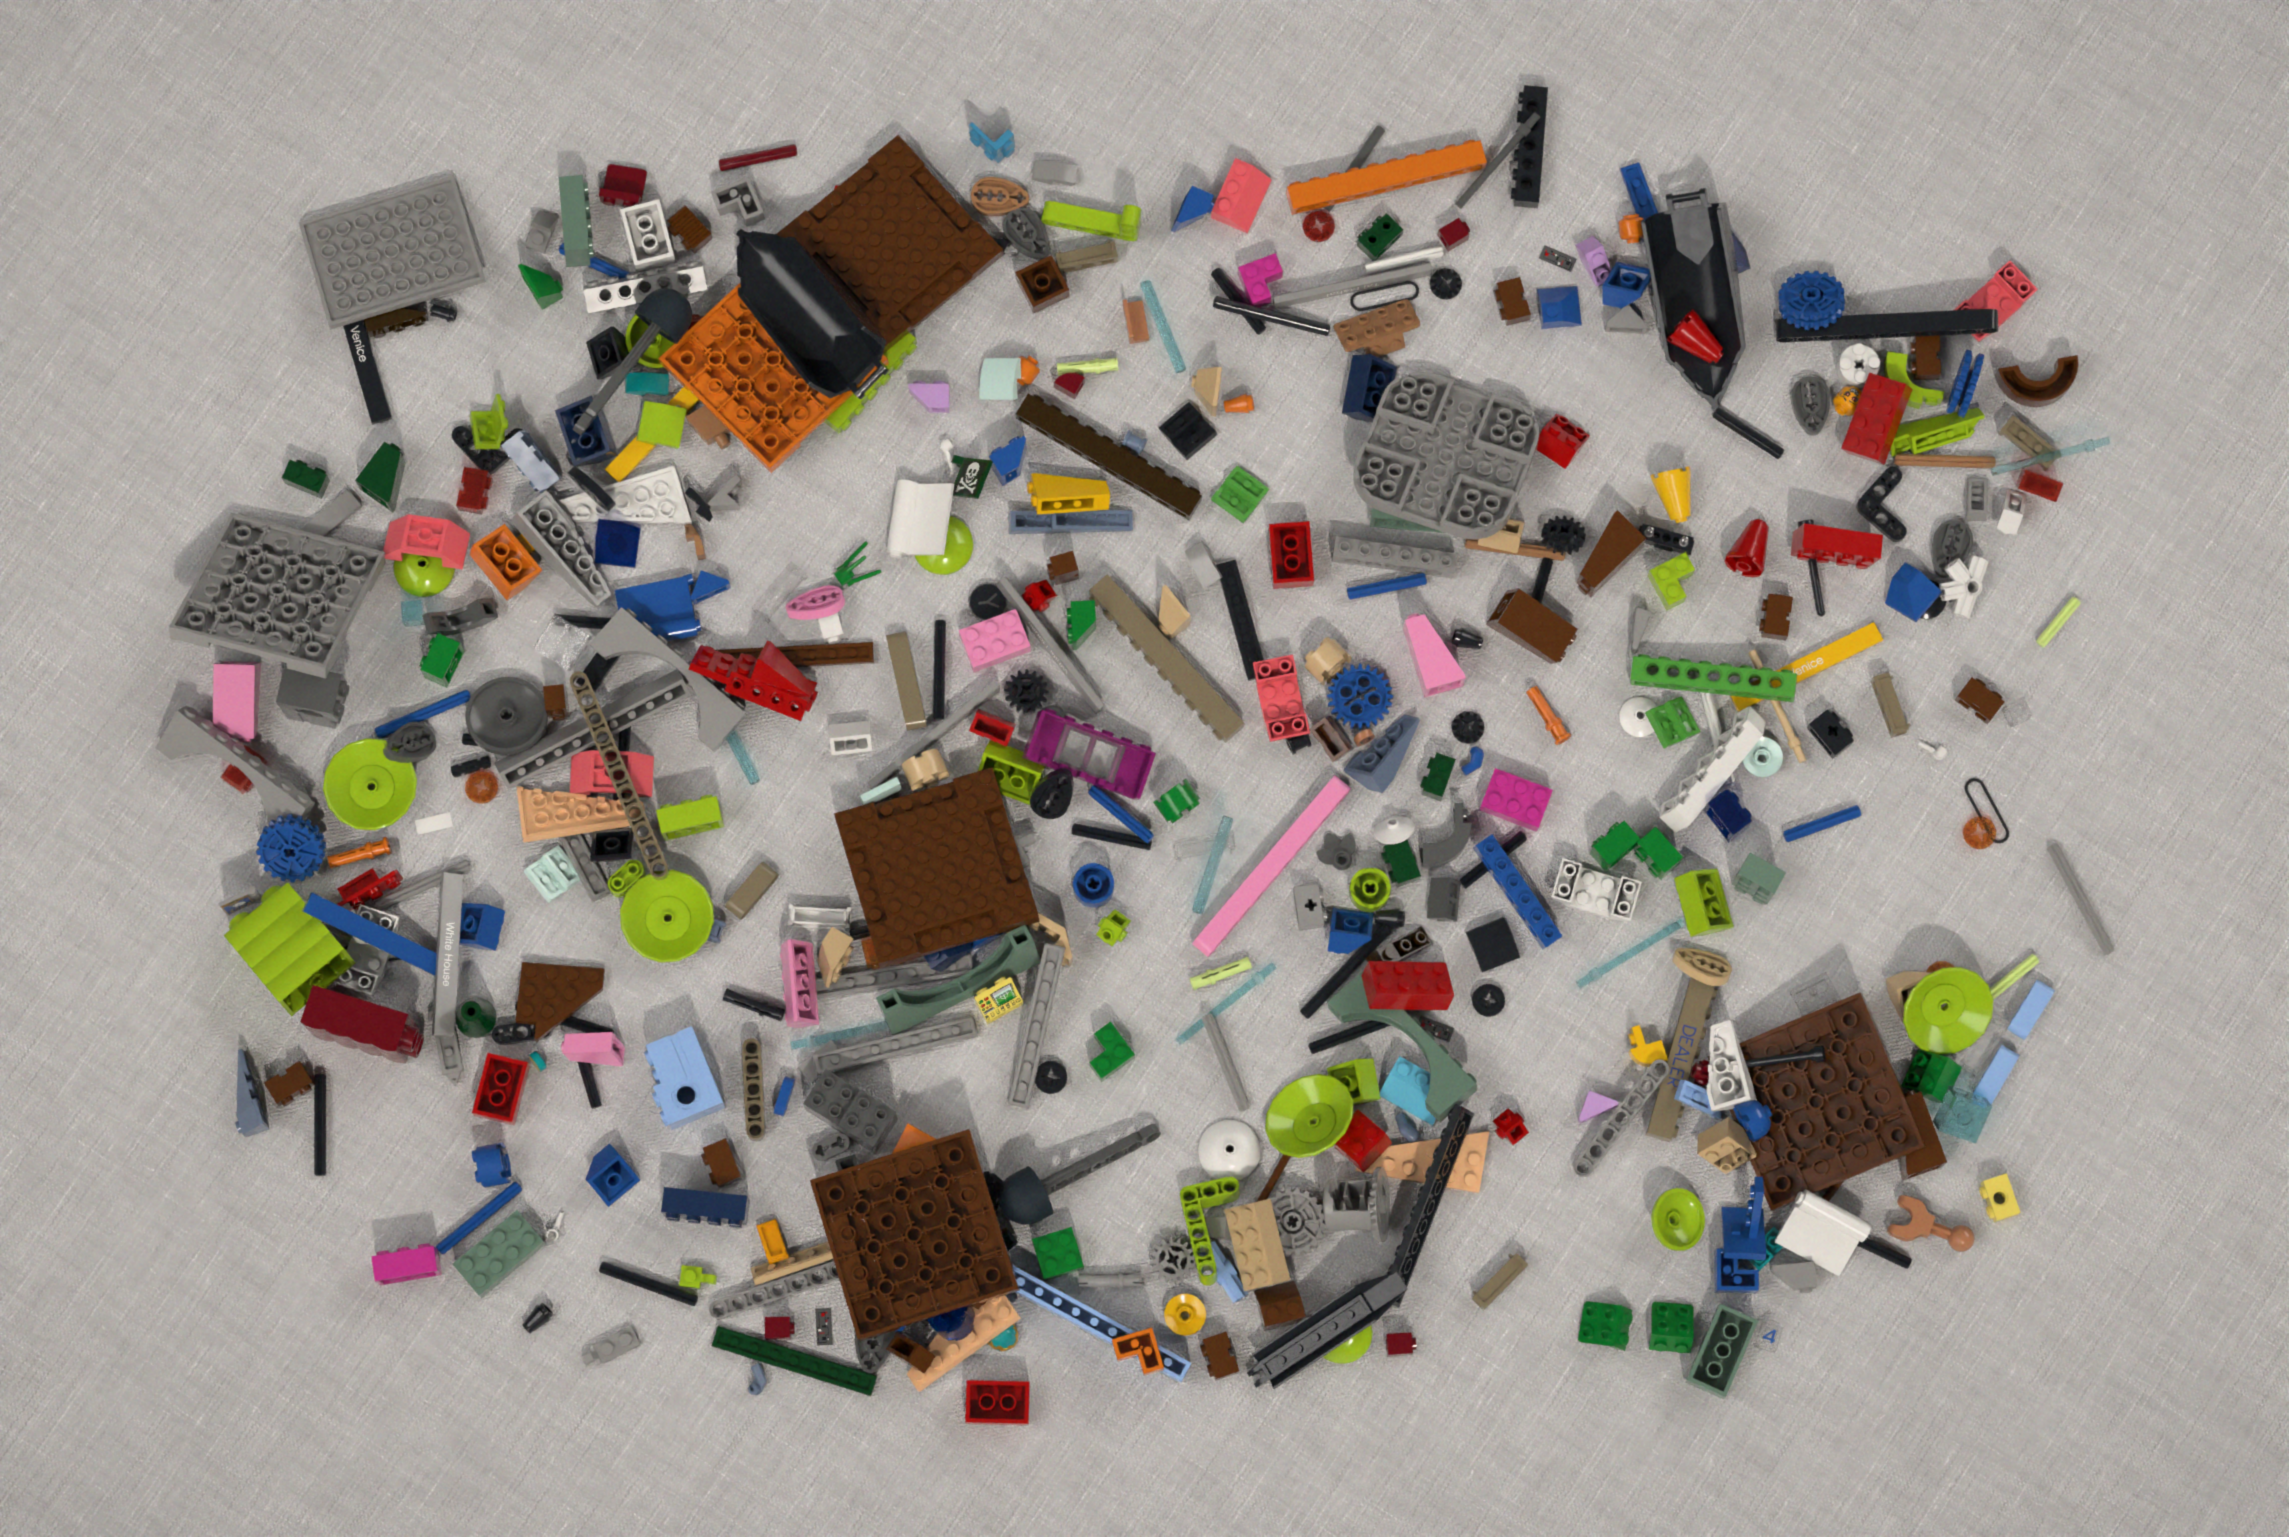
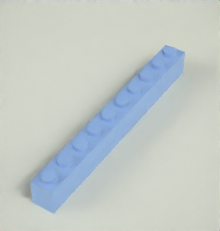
M1013 1266L1020 1289L1015 1293L1110 1345H1112V1339L1135 1333ZM1157 1344L1164 1370L1159 1372L1182 1383L1191 1366V1362Z

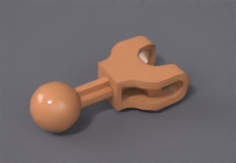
M1905 1195L1898 1196L1897 1203L1899 1207L1904 1208L1910 1213L1911 1222L1905 1226L1891 1224L1886 1231L1888 1235L1908 1242L1917 1237L1928 1238L1929 1234L1948 1240L1951 1248L1959 1252L1967 1251L1973 1246L1975 1237L1969 1227L1957 1225L1949 1228L1935 1223V1216L1927 1212L1926 1206L1922 1201Z

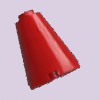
M1694 309L1687 313L1675 327V332L1673 334L1670 333L1666 339L1669 343L1708 363L1712 361L1716 363L1723 356L1721 352L1723 347Z
M1761 519L1751 520L1726 554L1724 562L1733 572H1736V570L1742 571V576L1745 577L1761 576L1765 568L1769 527L1765 521Z

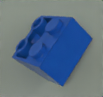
M1018 436L1014 437L1008 442L1009 445L994 449L989 456V460L993 461L991 469L1002 486L1016 479L1021 474L1027 450L1025 436L1020 438Z

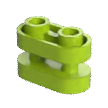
M635 859L629 860L609 878L608 887L613 896L617 898L625 897L626 892L639 878L646 876L642 863Z

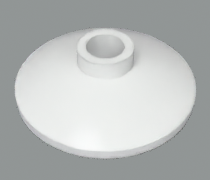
M1634 697L1626 701L1619 713V721L1624 731L1634 737H1646L1652 734L1654 729L1645 712L1657 707L1656 704L1644 697ZM1637 713H1643L1644 718L1639 719Z
M1394 816L1381 821L1374 829V836L1380 843L1397 844L1411 837L1415 826L1413 821L1407 817Z

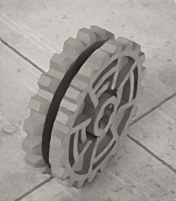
M1286 1188L1285 1193L1277 1191L1274 1198H1268L1271 1199L1285 1257H1290L1291 1254H1295V1257H1300L1301 1252L1305 1254L1310 1253L1311 1247L1315 1249L1318 1246L1317 1240L1322 1241L1324 1235L1321 1231L1326 1230V1225L1323 1223L1324 1214L1321 1213L1323 1211L1322 1204L1317 1205L1318 1199L1315 1196L1313 1198L1309 1197L1310 1192L1308 1191L1300 1193L1299 1188H1295L1294 1192ZM1289 1218H1293V1220L1296 1218L1298 1220L1296 1227L1292 1228V1225L1290 1227L1287 1225Z

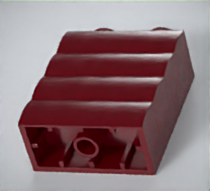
M312 985L300 1021L313 1036L321 1040L336 1041L344 1047L360 1049L367 1054L383 1056L397 1063H406L408 1056L417 1058L424 1042V1034L419 1033L418 1025L409 1014Z

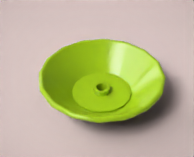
M365 738L349 743L333 756L325 770L323 792L328 808L339 821L355 829L375 831L391 826L407 813L415 799L417 777L412 762L400 763L387 759L383 753L386 740ZM370 784H375L374 790L368 789Z
M665 870L654 871V873L660 875ZM669 870L668 876L665 879L656 880L651 874L639 878L625 894L620 908L621 930L628 944L642 957L660 963L681 961L695 954L708 940L714 923L713 903L705 887L691 875L676 870ZM670 915L672 917L671 921L666 922L664 920L665 916Z
M1962 967L1941 968L1926 975L1912 988L1904 1004L1903 1023L1908 1037L1921 1050L1938 1055L1955 1054L1972 1046L1985 1033L1992 1019L1994 999L1988 984L1976 972Z
M1323 1074L1303 1076L1286 1085L1273 1098L1266 1113L1265 1132L1270 1144L1283 1155L1296 1158L1315 1156L1333 1147L1346 1133L1353 1118V1099L1348 1087L1336 1077Z

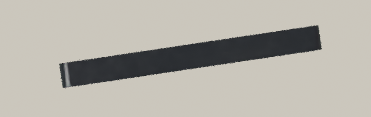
M1996 309L1843 315L1841 318H1836L1837 322L1834 324L1830 322L1828 327L1820 326L1818 330L1814 328L1805 330L1802 326L1796 328L1795 324L1789 325L1787 319L1783 318L1776 320V341L1783 343L1986 334L1999 331L1998 310Z

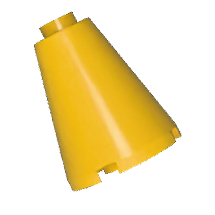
M1690 466L1685 467L1686 471L1678 468L1657 473L1658 478L1655 477V474L1650 475L1670 520H1675V523L1688 521L1687 517L1691 516Z

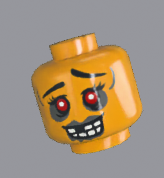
M1854 386L1843 387L1833 399L1835 411L1842 416L1854 415L1862 392Z

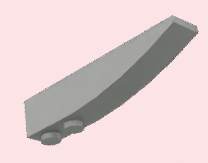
M547 490L515 514L511 519L513 525L539 555L579 594L595 607L611 595L601 573L597 571L593 564L592 556L585 549L582 537H579L575 530L574 522Z

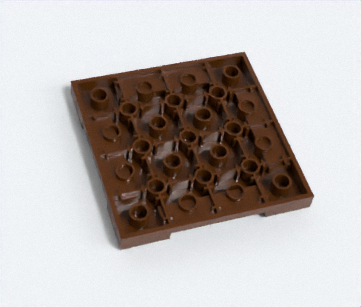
M899 135L868 159V163L808 212L805 210L776 234L783 238H796L850 295L885 338L886 344L883 354L1003 256V249L977 221L975 222Z
M992 767L954 778L953 782L882 803L874 805V802L834 813L880 969L1017 929L1023 925L1027 926L1040 922Z
M1861 992L1739 1043L1744 1060L1808 1052L1810 1049H1814V1046L1821 1045L1825 1049V1062L1816 1063V1061L1803 1060L1748 1068L1757 1101L1762 1106L1767 1105L1772 1113V1116L1769 1117L1771 1126L1768 1133L1755 1142L1750 1140L1757 1153L1756 1157L1751 1159L1750 1162L1756 1176L1763 1177L1764 1196L1771 1211L1794 1203L1800 1191L1808 1190L1816 1193L1927 1147ZM1729 1109V1111H1730V1113H1731V1115H1732L1733 1120H1734L1737 1124H1739V1122H1738V1120H1737V1118H1736V1116H1735L1734 1110H1733V1109Z
M970 1129L810 1180L858 1341L861 1342L919 1321L1020 1290Z

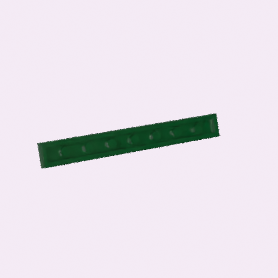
M720 1326L717 1327L712 1347L870 1397L877 1380L876 1375Z

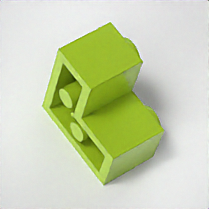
M1686 552L1649 570L1647 575L1666 611L1686 600L1687 596L1679 582L1692 576L1695 571Z

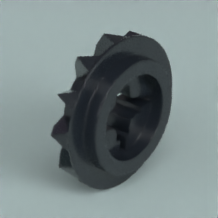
M1444 267L1443 269L1436 270L1430 279V289L1440 299L1448 300L1456 297L1462 287L1460 275L1454 269ZM1442 278L1446 281L1451 280L1449 284L1450 289L1447 286H1441Z
M1463 711L1454 718L1452 733L1462 743H1475L1484 733V722L1480 715L1475 714L1473 711ZM1474 721L1472 725L1473 732L1467 730L1462 733L1465 727L1463 722L1469 724Z
M1493 984L1481 985L1472 996L1473 1008L1478 1014L1485 1017L1496 1016L1504 1008V993ZM1490 992L1491 999L1497 1002L1491 1003L1487 1009L1486 1002L1480 999H1486Z
M1046 1061L1040 1064L1035 1080L1038 1089L1047 1094L1060 1092L1067 1082L1065 1068L1055 1061ZM1050 1069H1052L1053 1076L1060 1078L1053 1080L1051 1086H1049L1047 1079L1042 1078L1049 1075Z

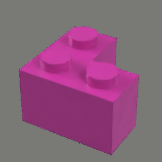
M1276 253L1238 267V276L1250 305L1262 307L1271 303V294L1267 284L1281 279L1283 276V270Z

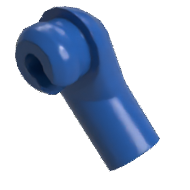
M1477 746L1470 750V762L1461 767L1465 776L1482 766L1484 752Z

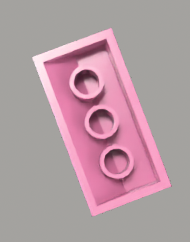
M788 939L781 944L780 953L783 967V998L786 1005L785 1020L787 1027L803 1028L819 1025L813 943Z

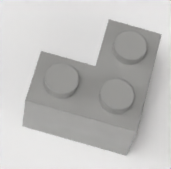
M749 177L711 191L720 216L739 209L746 227L765 220L764 212Z

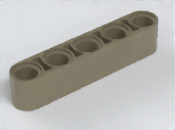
M906 631L886 635L906 729L910 731L927 727Z
M749 1038L742 1044L745 1124L750 1140L757 1142L761 1141L766 1134L762 1048L758 1040ZM750 1044H755L758 1047L757 1051L753 1054L746 1051ZM752 1064L759 1067L755 1074L747 1072L748 1067ZM752 1085H757L760 1088L759 1092L755 1095H751L748 1092L749 1087ZM752 1106H759V1114L751 1115L749 1113V1109ZM752 1127H761V1133L758 1136L751 1135L750 1130Z

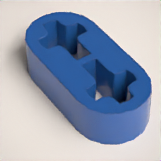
M784 1077L774 1108V1114L784 1117L794 1088V1078Z

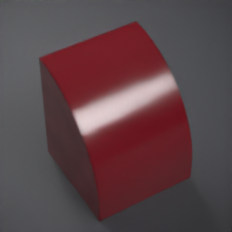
M1077 373L1063 374L1054 381V388L1075 399L1085 384V377Z

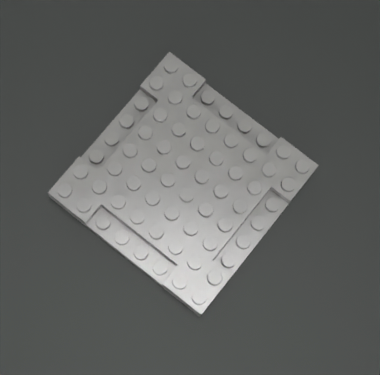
M231 513L169 626L170 638L207 648L212 643L287 663V669L326 679L341 651L342 640L367 592L372 591L386 563L385 552Z

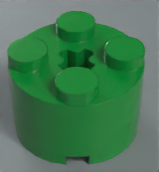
M1187 779L1182 781L1184 783L1183 786L1178 783L1160 797L1161 802H1158L1157 799L1153 802L1167 822L1171 821L1172 824L1183 816L1181 812L1185 809L1190 812L1200 804L1198 801L1200 797Z

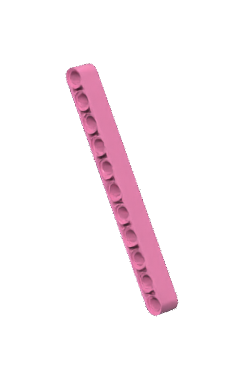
M1336 775L1327 783L1192 943L1207 957L1216 950L1346 797L1351 787Z

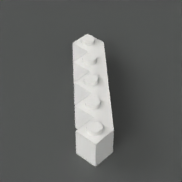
M1749 706L1734 715L1732 728L1716 737L1712 752L1698 759L1696 773L1680 781L1677 796L1662 803L1659 818L1674 832L1687 828L1695 820L1763 736L1766 721Z

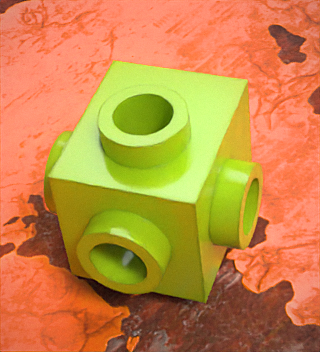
M1114 909L1108 917L1104 916L1098 924L1100 929L1096 935L1113 947L1118 941L1122 942L1128 934L1125 930L1131 920Z

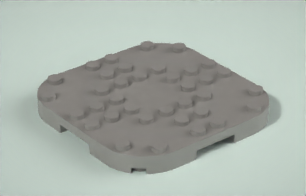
M1411 372L1409 376L1401 379L1399 377L1387 386L1382 395L1372 425L1355 461L1353 481L1360 498L1378 511L1464 539H1482L1499 532L1511 516L1537 450L1539 427L1538 423L1531 416V411L1521 403L1494 393L1489 397L1453 385L1454 380L1433 373Z

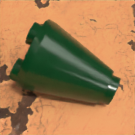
M479 997L466 999L459 1005L455 1015L457 1028L469 1038L486 1037L493 1030L497 1018L495 1008L491 1003ZM475 1010L474 1015H469L468 1012H472Z

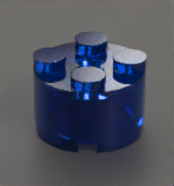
M969 1305L929 1318L928 1322L942 1338L958 1341L967 1337L973 1330L975 1312Z

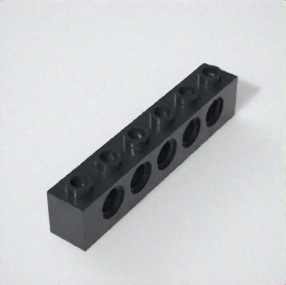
M1524 85L1523 92H1519L1518 104H1522L1521 111L1517 112V123H1520V125L1524 124L1534 112L1540 118L1534 124L1536 129L1531 131L1526 137L1524 136L1519 141L1518 149L1514 150V161H1517V168H1513L1512 180H1515L1516 183L1515 188H1511L1510 199L1514 200V206L1538 208L1548 87ZM1534 105L1537 110L1534 112L1529 111L1527 106ZM1530 143L1534 146V149L1527 150L1524 145ZM1528 162L1533 167L1525 169L1522 164ZM1528 182L1531 187L1523 188L1521 183Z

